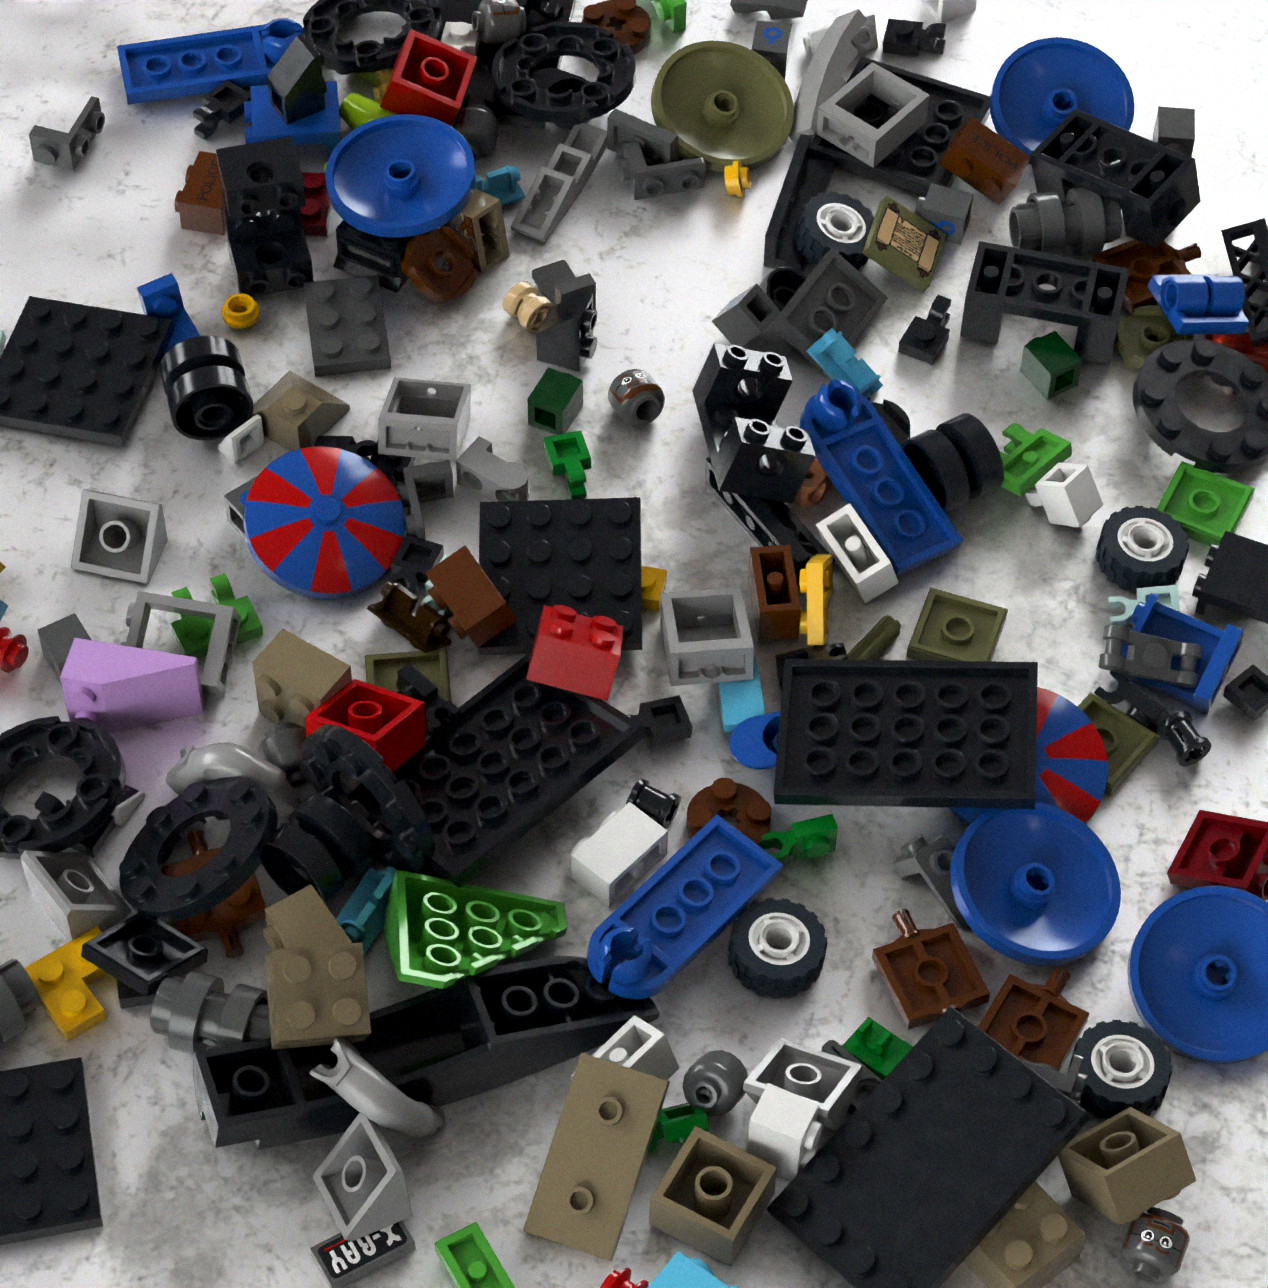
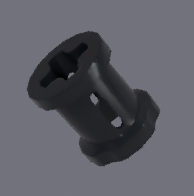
M1185 710L1168 716L1157 729L1160 738L1168 740L1177 753L1176 760L1183 767L1197 763L1211 749L1210 741L1208 738L1199 735L1192 725V716Z
M640 778L633 786L626 804L631 802L663 828L667 829L677 814L681 796L676 793L668 795L649 786V781Z

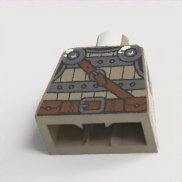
M474 188L466 206L452 220L440 226V229L443 227L452 228L468 241L475 255L471 259L473 268H477V271L483 274L509 257L510 254L501 201Z

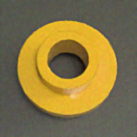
M740 160L733 161V165L725 166L724 178L728 195L736 194L738 198L744 197L745 189L751 188L749 168L742 167Z
M243 293L228 297L221 311L224 323L236 329L248 328L254 325L260 316L258 304L251 296Z

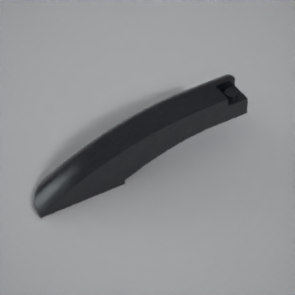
M555 956L492 967L474 976L468 975L456 980L455 984L447 988H435L410 999L369 1012L371 1034L363 1042L351 1044L357 1049L362 1058L407 1097L417 1102H424L427 1105L439 1107L500 1087L605 1044L634 1015L646 1023H650L658 1019L660 1013L651 998L627 999L610 992L608 987L611 975L600 984L591 974L587 958ZM271 1038L195 1051L193 1058V1080L196 1102L201 1121H207L214 1147L218 1148L255 1140L259 1150L345 1132L359 1112L325 1082L309 1074L319 1064L329 1065L332 1069L336 1067L338 1057L331 1051L333 1044L272 1049Z

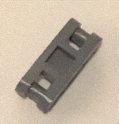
M1104 626L1103 639L1106 640L1105 653L1100 654L1099 668L1173 686L1197 688L1199 674L1196 673L1197 660L1202 659L1203 646L1129 630L1123 626ZM1123 645L1128 646L1126 658L1121 656ZM1172 656L1181 658L1179 671L1170 669Z

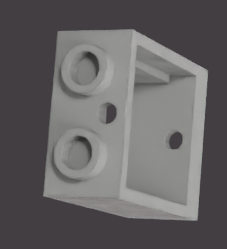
M872 62L818 107L816 134L874 168L927 122L930 95ZM870 94L899 110L879 129L849 113Z
M394 377L379 416L378 454L457 461L470 420L471 384ZM428 388H434L436 393H429Z
M741 587L660 593V626L671 686L753 680L754 646ZM734 624L737 638L679 642L677 628ZM710 664L715 665L711 669L706 668Z
M138 591L135 603L131 602L127 610L126 625L129 627L127 641L122 642L120 645L136 648L143 647L151 609L215 619L203 674H200L204 693L225 696L242 618L235 607Z

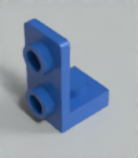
M172 273L137 287L144 315L172 319L174 331L165 353L186 339L200 336L184 308L178 283Z

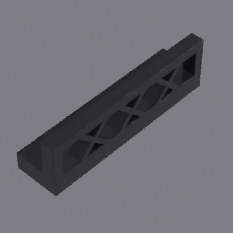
M800 134L765 235L764 267L774 269L791 267L800 271L805 256L797 249V243L794 242L793 236L795 232H793V228L809 198L817 196L818 193H827L834 172V161L810 157L811 135Z
M1265 218L1221 230L1233 276H1238L1242 280L1243 285H1248L1246 288L1244 287L1245 299L1242 309L1249 321L1247 327L1253 348L1268 344V330L1258 333L1256 330L1262 319L1268 317V297L1262 305L1249 300L1256 289L1268 293V227ZM1254 235V241L1247 250L1232 244L1233 240ZM1249 261L1262 266L1255 277L1241 273Z
M710 457L706 458L705 485L759 547L791 545L797 587L800 586V570L805 569L806 563L811 557L809 554L830 553L784 502L719 491ZM763 502H768L772 507V511ZM785 527L791 528L795 533V537ZM833 558V568H834V566H835V559Z

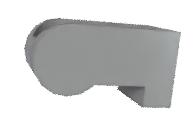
M479 436L457 459V484L490 502L528 501L529 483L526 468L516 462H506L492 454V443Z

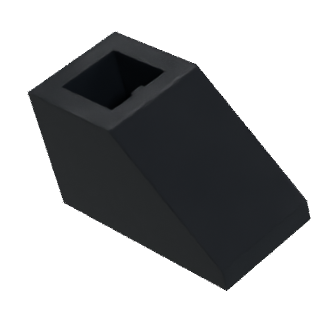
M304 34L295 37L267 76L270 104L287 125L325 110L324 93L327 92V85L322 76V66L325 65L324 56L317 45L313 46Z
M581 293L549 309L536 334L538 361L580 372L586 358L592 359L597 346V337L593 336V330L597 321V311L593 310V293Z

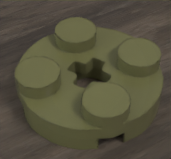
M1147 305L1134 309L1133 315L1128 316L1126 319L1124 315L1119 321L1115 344L1122 356L1124 366L1132 370L1141 369L1145 360L1156 349L1179 340H1193V335L1177 334L1160 306ZM1150 335L1157 336V340L1160 342H1154L1148 339Z

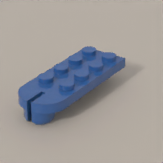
M277 18L263 25L119 45L117 50L127 104L209 93L226 80L240 88L268 84V74L295 37L304 34L303 28L293 19Z
M834 379L829 382L827 387L825 384H822L817 394L812 396L807 402L800 416V428L808 430L815 457L846 504H851L890 560L896 576L958 549L964 540L872 403L860 394L852 384L846 381Z
M716 814L595 929L590 938L587 951V964L591 974L600 984L611 975L608 990L623 998L638 1000L657 995L739 916V913L744 908L746 909L781 875L784 864Z

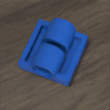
M1218 274L1152 275L1147 286L1177 334L1224 335L1244 333L1249 323L1241 310L1245 299V289L1242 280L1238 276H1218Z

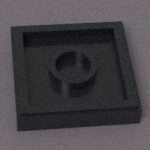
M137 913L82 944L81 957L145 997H149L157 992L165 978H173L175 976L181 978L206 963L209 949L159 919L156 922L150 921Z

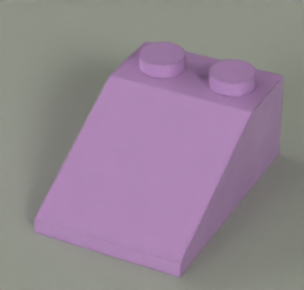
M74 638L60 675L70 722L79 723L81 718L89 720L105 729L108 733L201 714L205 708L197 657Z

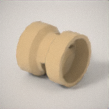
M522 281L514 285L505 295L502 304L503 309L511 317L519 318L520 325L529 333L534 334L538 332L549 309L555 306L545 296H539L538 290L528 281Z

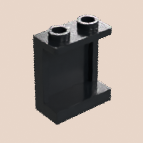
M1225 531L1220 545L1212 543L1204 565L1209 567L1207 575L1200 573L1192 593L1193 597L1198 598L1195 613L1203 615L1207 604H1211L1268 624V545Z

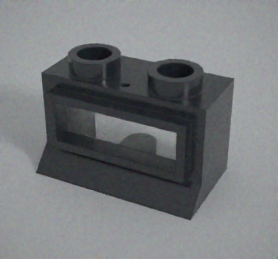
M343 220L336 228L338 253L333 267L357 277L378 275L381 287L397 293L409 279L402 271L401 262L405 258L407 244L413 236L398 238L375 236L360 231Z

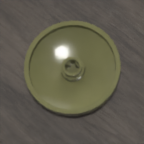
M711 40L693 43L679 49L662 65L652 88L651 109L656 126L678 135L677 153L686 160L702 157L708 170L724 173L725 166L733 165V161L738 160L741 161L742 167H748L749 171L766 164L779 153L793 125V99L784 78L768 60L755 51L739 44Z

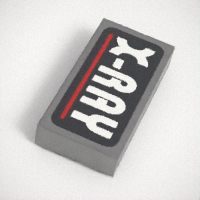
M399 1221L355 1241L345 1240L342 1233H339L311 1247L310 1250L311 1256L330 1288H343L416 1250L415 1241L403 1221Z

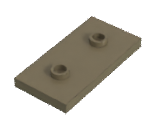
M580 1054L525 1222L524 1232L613 1261L670 1081L591 1055Z

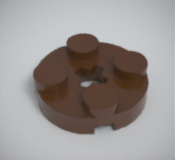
M607 0L588 5L583 10L581 23L599 26L613 32L614 39L622 45L627 43L634 55L642 51L645 47V41L648 38L650 39V17L642 7L636 5V0ZM614 27H620L622 30L617 31Z
M448 227L436 228L432 231L413 236L407 244L405 258L401 262L403 273L409 277L416 289L437 304L454 300L466 293L474 284L477 268L473 270L471 259L475 255L471 245L459 232ZM440 257L444 259L443 267L446 272L437 267L435 259Z
M719 778L711 786L699 791L692 798L687 808L686 827L689 832V839L701 830L716 814L721 818L725 816L736 818L738 825H730L760 847L762 836L770 832V804L754 789L740 783H735L730 778Z

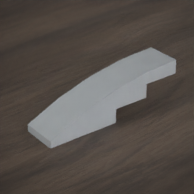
M859 9L836 17L820 41L805 72L795 102L793 125L788 136L792 142L799 140L800 134L813 135L817 132L818 107L847 84L842 75L858 55V51L850 42L867 20Z
M586 123L573 126L565 144H558L548 166H541L510 226L512 231L543 242L547 240L571 208L596 168L607 147L606 130Z

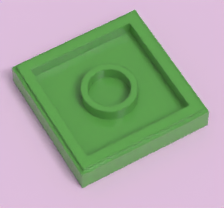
M1181 461L1157 509L1160 512L1168 513L1172 519L1178 521L1182 525V530L1186 531L1188 538L1211 546L1212 543L1220 545L1225 531L1235 534L1253 498L1255 488L1207 470L1194 468V465Z

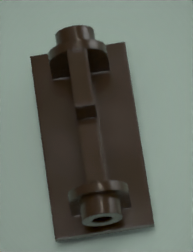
M389 581L385 583L380 592L384 596L382 601L367 607L385 626L397 631L414 648L424 653L451 645L452 640L446 637L450 631L447 618L425 602L420 603L415 612L414 608L418 597L399 582L392 583Z

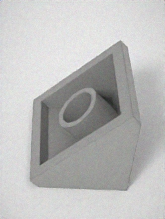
M83 489L70 568L148 584L168 541L162 504Z
M24 851L20 856L29 891L69 942L96 926L104 932L127 918L131 913V909L86 853Z
M779 1037L744 1081L743 1091L758 1104L767 1083H770L819 1103L817 1122L823 1124L825 1128L837 1131L843 1125L862 1073V1065Z
M359 1112L312 1176L344 1239L348 1241H355L413 1216L404 1173L377 1123Z

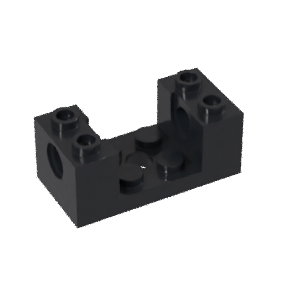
M1074 109L1030 154L1037 193L1055 191L1060 201H1066L1069 189L1083 187L1118 202L1122 207L1126 236L1153 248H1157L1201 202L1195 158L1077 109ZM1117 160H1121L1120 162H1118V163H1116V164L1110 165L1111 162H1115V161H1117Z
M292 136L216 149L229 256L238 292L254 297L304 288L303 283L314 282L312 260L303 231L301 207L306 206L304 181Z
M979 241L965 297L960 337L998 343L1003 313L1078 327L1074 351L1082 360L1110 365L1130 269ZM1049 284L1054 286L1056 289L1044 290L1040 288L1039 285Z
M714 343L692 392L719 491L792 504L816 455L808 430L797 426L780 428L776 419V415L793 382L785 356H780L774 352L764 353L744 349L738 345L728 346Z

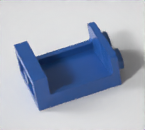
M337 81L326 82L327 92L324 93L325 110L289 125L283 121L271 106L268 85L250 86L251 101H244L245 122L252 123V126L245 127L246 144L292 136L294 145L326 143L327 158L329 159L332 151L341 141Z
M1151 592L1146 603L1139 602L1130 620V624L1134 625L1132 631L1203 646L1202 659L1197 660L1196 673L1199 674L1197 688H1183L1126 674L1124 676L1133 683L1208 714L1242 645L1243 629L1227 624L1225 630H1221L1160 604L1159 595ZM1127 645L1122 647L1121 656L1125 658L1127 657ZM1172 656L1170 669L1179 671L1181 658Z

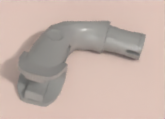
M230 742L213 743L199 748L185 746L180 751L182 759L169 770L165 780L177 795H181L189 785L195 782L205 783L226 777L246 778L257 783L267 793L274 805L287 820L289 815L306 800L289 784L286 779V773L282 769L261 758L246 747Z
M337 1037L333 1041L334 1044L331 1051L338 1057V1063L335 1068L332 1069L329 1065L319 1064L309 1073L313 1077L325 1082L349 1105L371 1121L407 1135L410 1138L434 1135L440 1131L437 1127H443L446 1118L441 1108L427 1105L424 1102H417L407 1097L362 1058L357 1049L345 1038Z

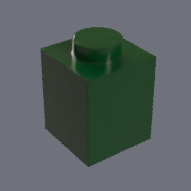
M1053 331L1043 337H1036L1024 345L1020 372L1046 400H1049L1078 386L1082 359L1056 331Z
M548 367L527 399L528 425L555 435L566 433L583 406V380L569 373H562Z

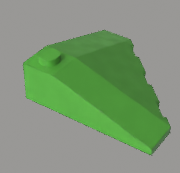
M397 869L383 910L384 939L398 981L440 989L455 984L456 980L465 976H474L497 965V962L508 957H516L537 948V945L544 941L562 937L567 931L565 905L562 902L467 883L458 888L447 879Z

